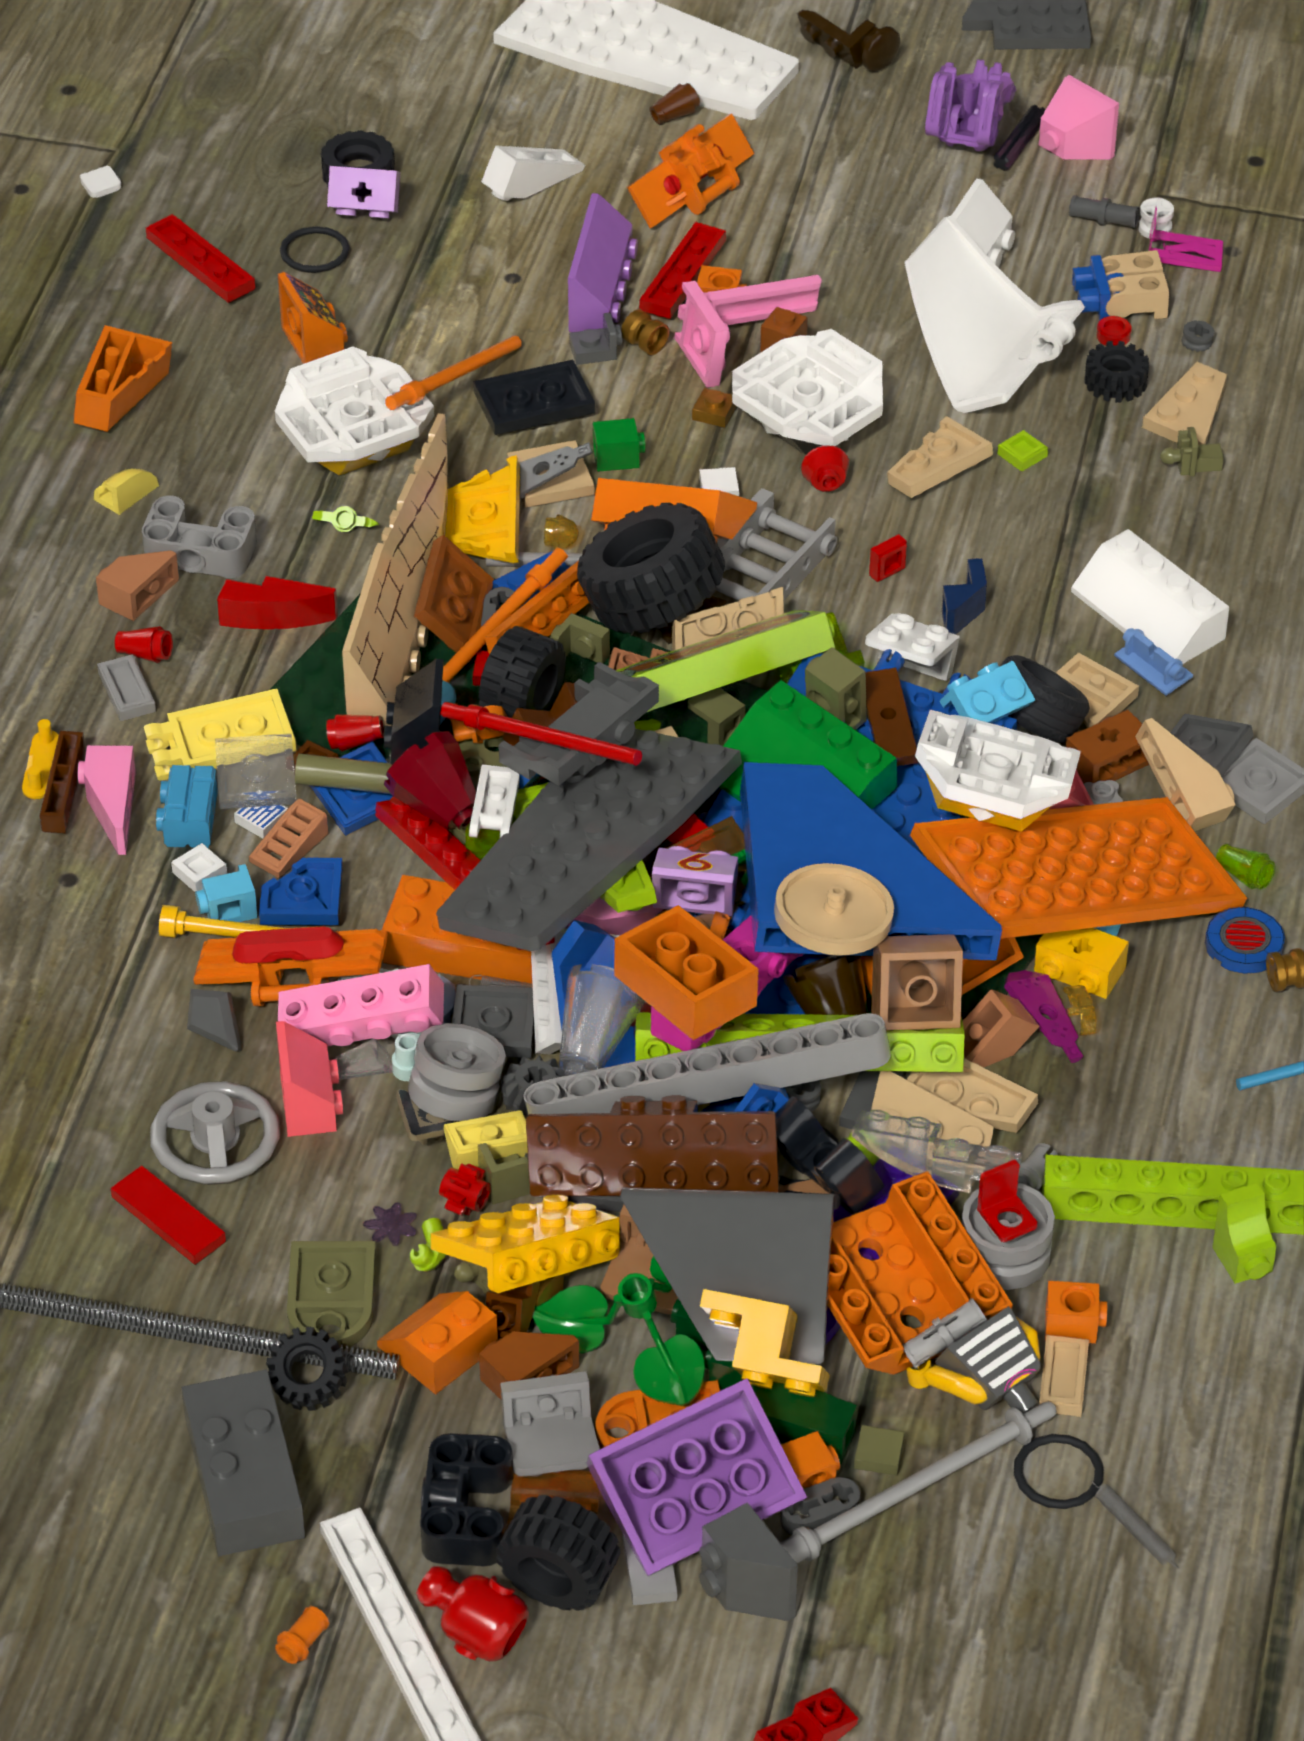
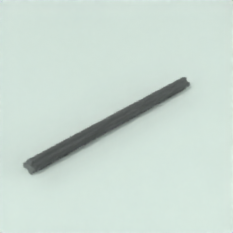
M0 1282V1308L29 1312L30 1314L34 1313L36 1315L39 1314L41 1316L44 1315L85 1324L90 1323L91 1325L95 1324L96 1326L100 1325L102 1327L105 1326L135 1333H146V1335L151 1334V1336L156 1335L157 1337L161 1336L167 1339L171 1338L173 1340L176 1339L178 1341H187L189 1343L192 1342L223 1349L228 1348V1350L233 1349V1351L238 1350L239 1352L243 1351L244 1353L248 1352L266 1357H272L270 1349L273 1344L279 1346L281 1343L279 1339L281 1333L276 1338V1332L271 1337V1331L266 1336V1331L264 1330L263 1335H261L260 1329L258 1334H255V1329H253L251 1334L250 1328H248L246 1333L245 1327L240 1332V1326H238L237 1331H235V1325L230 1330V1324L225 1329V1323L220 1328V1322L214 1327V1321L209 1326V1320L204 1325V1319L199 1324V1318L194 1323V1317L189 1322V1317L187 1316L186 1321H184L183 1315L179 1321V1315H176L174 1320L173 1314H171L170 1319H168V1313L163 1318V1312L158 1317V1311L153 1316V1310L148 1315V1309L143 1314V1308L138 1313V1307L133 1312V1306L130 1307L129 1311L127 1305L122 1310V1304L117 1309V1303H115L113 1309L112 1303L110 1302L108 1308L106 1301L104 1307H102V1301L97 1306V1300L92 1305V1299L87 1304V1298L82 1303V1297L77 1302V1296L72 1301V1295L67 1300V1295L64 1294V1298L61 1299V1293L56 1298V1292L51 1297V1291H49L47 1297L46 1291L44 1290L42 1296L40 1289L38 1295H36V1289L31 1294V1288L26 1293V1287L21 1292V1286L16 1291V1285L11 1290V1284L6 1289V1283L1 1288ZM341 1344L340 1348L346 1358L348 1372H357L377 1377L383 1376V1378L388 1377V1379L393 1378V1380L397 1379L400 1355L395 1360V1354H393L392 1359H390V1353L385 1358V1352L379 1357V1351L374 1356V1350L369 1355V1349L364 1354V1348H362L361 1353H359V1347H357L356 1352H353V1346L348 1351V1345L343 1350V1344ZM305 1354L295 1360V1362L300 1361V1363L305 1362V1364L310 1363V1365L315 1364L316 1366L324 1367L322 1359L314 1354Z

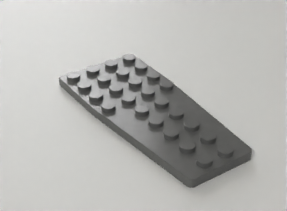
M635 728L632 738L627 743L621 744V746L641 750L642 760L640 764L636 766L607 758L604 763L595 766L585 776L576 771L560 786L550 781L510 826L509 833L503 834L437 910L436 915L439 928L528 951L541 949L676 831L742 764L740 750L723 747L719 744H708L685 737H674L652 730L645 731Z

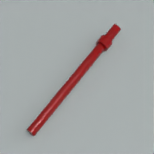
M444 702L441 706L440 713L442 717L462 721L469 728L477 730L489 728L636 766L642 760L641 750L490 713L486 707L474 704L466 707L450 702Z

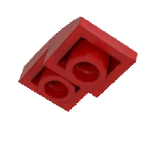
M830 1687L797 1702L791 1716L756 1731L753 1741H837L857 1725L859 1718Z

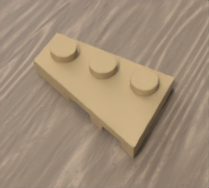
M946 416L940 421L939 430L935 433L929 432L923 438V445L918 450H910L887 472L888 484L910 498L920 495L927 489L992 456V443Z
M783 587L754 597L743 598L721 607H714L690 614L679 621L677 619L672 622V651L784 614Z
M965 1058L963 1072L912 1071L906 1079L994 1126V1129L1017 1133L1038 1104V1094Z
M880 1071L866 1134L876 1140L879 1148L887 1150L892 1148L901 1153L983 1170L986 1169L994 1126L891 1071Z

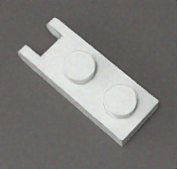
M481 766L470 822L469 837L477 838L479 829L500 831V838L503 834L509 833L513 820L520 774L508 767Z

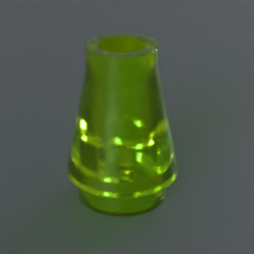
M1224 844L1216 854V859L1222 867L1249 889H1264L1269 885L1275 874V863L1270 860L1269 855L1266 853Z

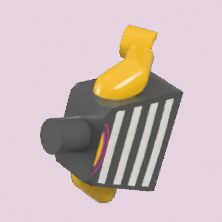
M1009 1306L948 1346L935 1361L937 1365L932 1367L929 1358L918 1367V1370H914L911 1367L906 1368L908 1382L912 1387L923 1389L932 1386L974 1405L977 1404L983 1410H988L1002 1399H1005L1011 1408L1018 1409L1022 1414L1039 1404L1026 1385L1041 1369L1038 1334L1033 1327L1015 1316Z

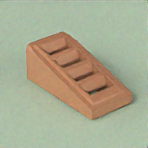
M297 799L251 853L249 862L280 878L291 868V865L304 857L328 835L326 813L302 799ZM284 842L291 847L289 848L281 843ZM274 852L282 858L279 860L270 855V853Z

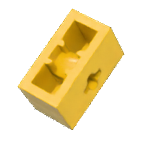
M1095 928L1045 933L1036 944L1034 971L1047 974L1051 979L1107 999L1126 969L1129 941Z

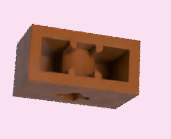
M1128 709L1115 716L1107 717L1102 722L1083 731H1078L1067 738V748L1081 751L1076 770L1083 784L1107 780L1116 781L1149 765L1135 737L1142 723Z

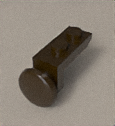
M801 10L797 13L801 24L800 32L810 43L816 42L823 47L828 55L833 58L837 56L855 69L863 64L870 71H881L891 64L899 51L900 35L891 26L879 29L874 23L866 19L851 34H848L815 11Z

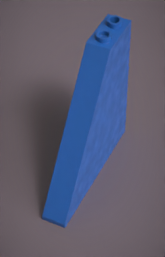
M744 762L740 799L754 952L823 954L804 948L786 936L776 921L774 906L777 889L783 879L790 873L809 865L831 863L862 870L875 877L886 887L894 904L892 925L887 936L954 934L963 950V959H997L1002 933L1001 925L824 766ZM873 948L865 952L852 955L873 956Z

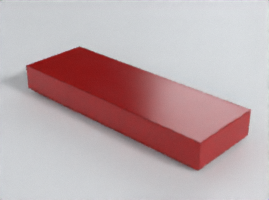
M142 1165L110 1188L111 1196L114 1200L194 1265L226 1242L225 1232Z

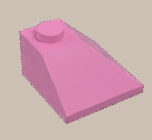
M1068 75L1064 78L1041 117L1039 146L1062 159H1112L1115 154L1119 103Z

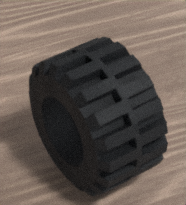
M514 626L512 629L507 630L495 644L485 663L480 681L479 705L482 707L489 705L501 706L510 718L513 717L517 708L550 711L560 692L565 673L566 653L563 644L523 627Z
M539 1495L538 1498L533 1496L527 1498L525 1503L522 1502L497 1547L496 1553L498 1555L496 1560L498 1565L502 1567L501 1571L504 1576L511 1580L512 1584L518 1590L527 1594L528 1597L550 1607H557L570 1611V1609L579 1611L595 1604L619 1559L620 1547L617 1545L619 1541L616 1535L610 1532L611 1528L591 1510H587L582 1505L574 1501L570 1502L562 1497L555 1496L552 1498L548 1495Z

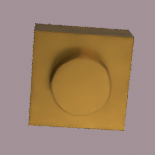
M704 388L692 408V420L725 428L737 407L732 403V394Z

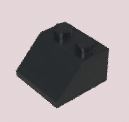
M435 659L396 686L395 702H387L386 724L393 726L385 725L384 748L391 749L390 764L392 765L414 744H417L420 749L427 746L429 743L425 740V737L440 731L443 659Z

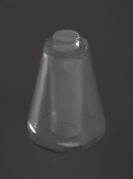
M592 964L590 971H580L581 965H575L570 969L566 985L559 1066L565 1071V1076L604 1068L645 1004V1001L614 976L613 968Z

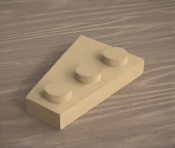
M1196 362L1143 417L1142 428L1177 443L1179 430H1187V427H1194L1198 445L1206 444L1213 426L1215 413L1218 411L1226 386L1227 374Z

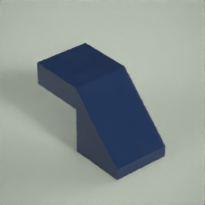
M982 558L968 559L966 584L943 585L941 613L943 625L948 629L949 633L956 635L985 610L987 581Z

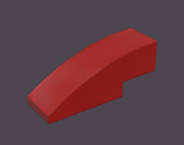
M270 576L265 577L262 585L226 579L217 598L219 625L226 627L263 630L289 629L334 621L338 617L336 588Z

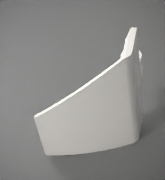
M952 216L944 217L905 261L912 298L930 355L953 408L962 413H969L1007 402L1039 363L1053 360L1060 355L1063 345L1069 343L1075 336L1073 321L1085 308L1081 300L1061 301L1043 307L1039 306L992 262Z

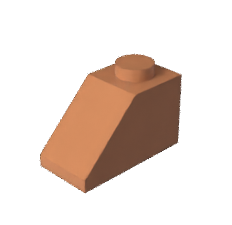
M169 550L118 557L107 568L102 569L96 577L99 604L134 621L179 581L177 554Z
M991 989L963 1020L965 1033L964 1058L984 1068L1011 1057L1037 1030L1039 1025L1019 1000Z

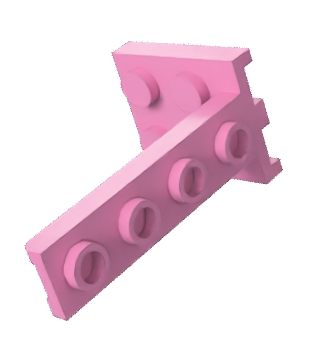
M819 275L706 293H703L696 281L683 282L682 289L687 295L686 304L679 305L678 317L680 320H683L682 331L676 332L674 339L707 388L720 386L721 373L725 369L724 354L726 343L730 340L728 325L767 319L776 307L798 314L813 312L817 309V299L822 280Z

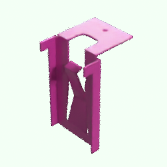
M1156 206L1149 233L1150 244L1148 251L1158 250L1161 263L1221 272L1223 241L1155 230ZM1157 239L1183 243L1165 246L1164 242L1163 249L1151 248L1152 241L1157 242ZM1194 251L1199 254L1210 257L1212 259L1194 256L1181 252Z

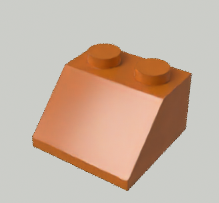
M468 1291L441 1293L377 1341V1346L387 1355L390 1353L391 1358L395 1354V1360L400 1355L399 1365L436 1395L479 1362V1353L489 1343L498 1340L497 1315Z

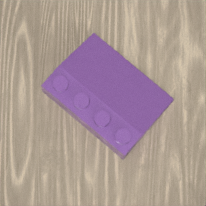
M744 1379L590 1454L586 1462L605 1503L647 1577L699 1552L700 1547H702V1526L747 1502L760 1519L764 1520L807 1498L748 1379Z

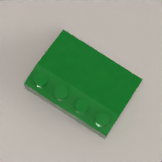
M782 680L753 704L723 745V747L740 750L742 764L719 788L740 802L744 762L822 765L871 809L876 807L897 788V758Z

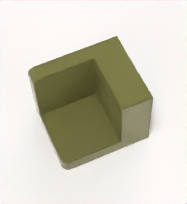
M720 687L695 695L688 700V708L708 722V744L723 746L745 717V705Z
M487 1143L478 1145V1167L486 1171L482 1180L491 1185L489 1198L492 1205L530 1194L528 1157L519 1158L518 1154H513L494 1160Z

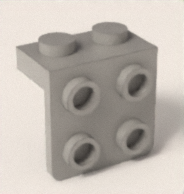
M586 1371L500 1383L503 1426L506 1439L512 1447V1462L516 1475L539 1476L545 1473L588 1468L586 1464L588 1456L600 1449L591 1418L589 1379Z

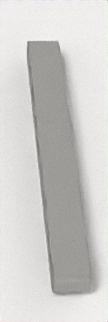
M868 1013L539 1081L526 1089L524 1101L528 1115L610 1113L615 1101H620L625 1096L634 1095L645 1097V1101H661L665 1096L682 1095L686 1097L687 1101L697 1100L698 1105L745 1096L754 1083L783 1088L875 1069L889 1061L891 1050L883 1018L877 1014Z

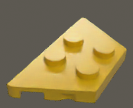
M517 455L506 459L508 466L492 474H489L486 469L474 475L469 481L461 482L448 489L445 536L465 554L509 563L519 562L520 463Z

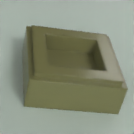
M862 1425L855 1455L854 1469L897 1476L905 1432Z

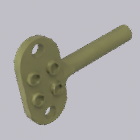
M503 736L485 739L483 743L473 744L472 739L459 743L476 792L482 765L507 767L499 762V751L493 752L487 749L489 747H499V744L504 741ZM299 753L295 768V784L391 794L385 787L384 782L388 780L386 772L392 764ZM470 825L461 830L458 827L447 829L464 846L475 849H491L500 839V831L498 830L479 833L477 838L469 837Z

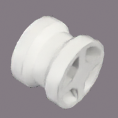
M1150 198L1143 201L1140 207L1142 218L1139 221V232L1141 235L1149 238L1156 206L1155 230L1172 232L1171 219L1174 214V206L1168 200Z

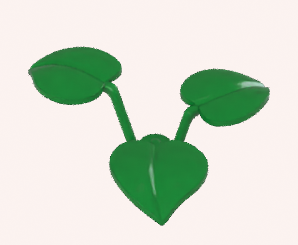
M654 1256L650 1263V1273L653 1278L648 1279L645 1275L639 1273L625 1276L618 1285V1294L613 1297L614 1304L609 1313L608 1303L604 1295L596 1288L588 1285L566 1288L545 1303L534 1308L532 1317L541 1333L573 1335L579 1340V1353H587L603 1344L605 1339L603 1325L612 1324L621 1306H623L629 1316L636 1319L644 1318L656 1347H650L642 1351L635 1361L633 1369L634 1379L641 1392L658 1402L684 1406L691 1403L701 1390L705 1377V1361L699 1346L694 1340L682 1334L675 1335L663 1343L651 1316L657 1306V1297L654 1290L669 1293L673 1289Z

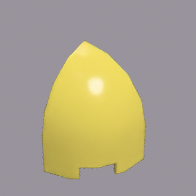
M126 469L112 475L94 490V500L120 515L156 489L159 484L156 476L146 470Z

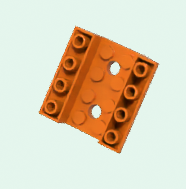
M929 1171L892 1184L885 1203L833 1222L828 1307L866 1368L894 1375L906 1370L907 1367H914L904 1353L902 1344H905L932 1326L931 1321L937 1317L941 1320L972 1298L987 1320L1008 1306L1011 1309L1013 1307L1012 1302ZM865 1247L871 1248L877 1252L879 1259L869 1260L863 1258L858 1250ZM912 1315L920 1321L921 1327L912 1328L905 1326L900 1317ZM944 1350L932 1356L930 1360L939 1357Z

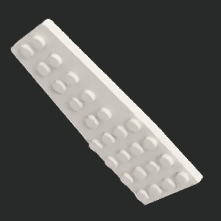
M525 0L493 33L494 44L576 72L658 95H666L677 84L684 85L689 83L697 92L701 107L727 114L732 113L734 116L748 120H755L798 74L799 60L796 57L655 0Z

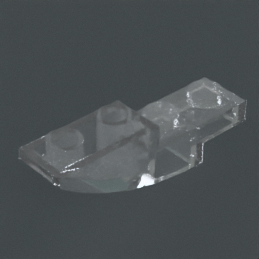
M861 1110L852 1128V1137L886 1163L912 1176L929 1171L936 1184L947 1189L971 1194L975 1181L980 1180V1175L983 1172L1013 1159H1016L1021 1167L1022 1152L1011 1151L1009 1148L1001 1145L987 1147L970 1144L968 1141L960 1138L941 1139L942 1124L930 1122L923 1117L904 1118L889 1115L882 1110Z

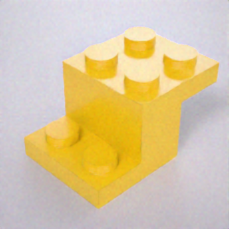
M703 1289L700 1307L709 1315V1319L719 1326L740 1329L732 1367L742 1375V1380L748 1379L750 1385L772 1389L773 1382L785 1384L784 1388L789 1389L790 1393L814 1397L816 1390L827 1392L830 1374L822 1366L789 1360L798 1317L790 1306Z

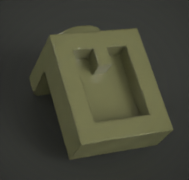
M571 613L561 625H557L552 631L550 638L563 644L566 656L570 652H574L583 658H588L597 663H604L610 656L609 628Z

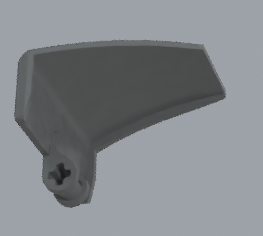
M622 1188L620 1198L715 1360H734L740 1329L719 1326L709 1319V1315L700 1307L703 1289L790 1306L798 1317L789 1360L808 1364H821L824 1362L834 1210H837L840 1206V1195Z

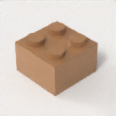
M955 935L887 936L880 944L873 948L871 1013L883 1018L886 1031L960 1028L963 950Z

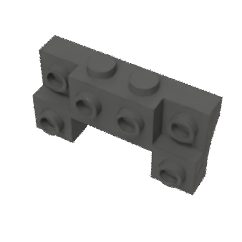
M598 662L594 665L593 681L588 684L578 679L574 683L575 700L578 702L548 727L617 745L625 744L632 738L635 732L634 722L659 702V684L644 676L630 677L623 675ZM519 736V742L514 746L505 741L499 744V762L527 779L532 778L537 773L558 786L576 771L585 776L595 766L601 765L607 759Z

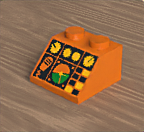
M285 272L278 273L281 326L302 363L305 364L344 350V343L348 342L347 331L342 322L338 323L332 304L325 302L319 290Z

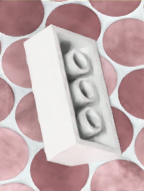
M976 178L951 216L971 236L992 262L999 267L1005 250H1010L1014 243L1015 231L1011 230L1012 215L983 180Z
M1129 529L1102 543L1072 585L1071 592L1121 632L1125 633L1129 628L1134 630L1141 629L1144 632V636L1151 640L1158 648L1160 647L1174 659H1180L1183 664L1225 640L1229 606Z

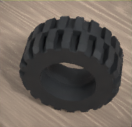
M667 502L661 503L660 506L656 507L654 505L643 507V510L636 513L632 511L626 514L625 518L619 521L615 520L607 525L608 528L603 532L599 531L593 537V542L587 544L583 549L577 567L578 581L599 621L614 631L632 634L633 631L645 633L655 627L658 629L666 627L668 623L676 619L679 621L685 618L686 614L691 610L696 611L701 607L703 601L706 598H710L715 593L716 586L720 585L725 568V559L701 512L686 504L677 503L674 505Z

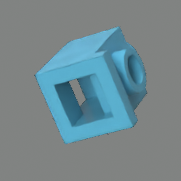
M246 864L238 865L237 872L202 879L203 890L195 891L200 914L207 913L208 918L235 922L257 918L255 889Z

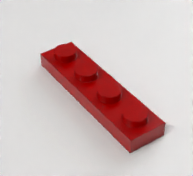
M174 214L145 227L146 238L227 303L255 289L254 277Z
M695 222L639 299V309L656 316L671 319L679 305L687 297L682 289V283L698 281L701 266H709L726 242V230Z

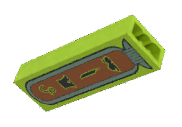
M793 610L615 671L630 677L644 676L659 684V702L648 710L651 711L825 652L831 647L835 648L833 642L835 631L830 618L826 616V612Z

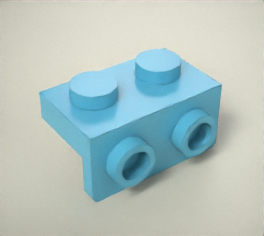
M1011 661L1000 667L997 662H994L978 671V677L969 680L967 676L955 680L947 686L949 692L939 702L943 708L953 704L959 716L993 723L1030 706L1035 701V698L1014 661Z

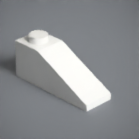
M495 146L481 182L492 189V194L495 197L509 201L511 198H527L583 171L585 165L563 149Z

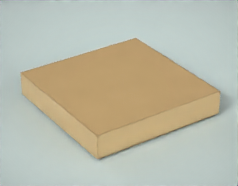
M576 440L509 452L507 453V458L517 455L519 462L566 446L574 449L578 445ZM579 459L574 468L526 493L525 497L522 498L525 508L595 495L594 483L584 459ZM548 470L542 471L539 475L546 473Z

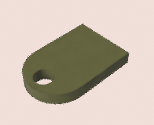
M291 1241L287 1317L292 1335L291 1329L298 1327L301 1332H306V1326L314 1327L316 1332L319 1333L318 1330L322 1326L335 1325L340 1329L333 1334H329L330 1338L334 1337L340 1347L343 1344V1349H346L347 1345L348 1348L355 1345L364 1338L373 1320L375 1241Z

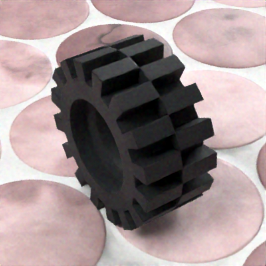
M1113 341L1106 342V347L1101 343L1096 345V350L1092 348L1086 359L1084 381L1087 384V390L1089 392L1094 391L1093 396L1097 398L1104 395V401L1109 402L1110 398H1115V403H1121L1122 398H1125L1127 402L1132 401L1133 395L1137 398L1140 397L1142 391L1145 392L1147 388L1149 358L1147 355H1144V351L1141 348L1135 351L1136 345L1132 343L1126 347L1124 346V341H1118V345H1113Z
M306 1326V1332H301L299 1327L291 1329L293 1332L292 1336L287 1337L284 1333L279 1337L280 1345L273 1344L270 1349L272 1357H267L266 1362L269 1369L270 1382L281 1400L287 1405L291 1403L294 1409L301 1410L302 1406H306L308 1411L316 1410L315 1405L320 1403L324 1408L330 1405L328 1401L330 1397L333 1396L337 1399L341 1395L339 1391L340 1386H346L347 1379L345 1373H348L346 1358L334 1337L330 1338L328 1332L321 1329L318 1333L314 1327ZM314 1354L320 1357L324 1364L321 1376L312 1383L303 1384L297 1382L291 1374L293 1363L302 1355Z

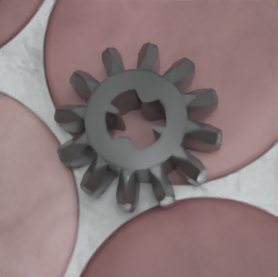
M540 1054L536 1060L530 1061L522 1056L520 1065L509 1064L507 1074L503 1075V1080L501 1081V1092L503 1093V1103L506 1106V1110H521L524 1117L528 1116L524 1101L526 1089L539 1081L567 1076L566 1068L558 1067L555 1058L544 1062Z

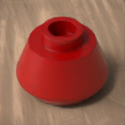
M822 445L812 449L801 463L803 477L817 490L824 492L839 488L844 483L849 468L847 454L842 449L830 445Z

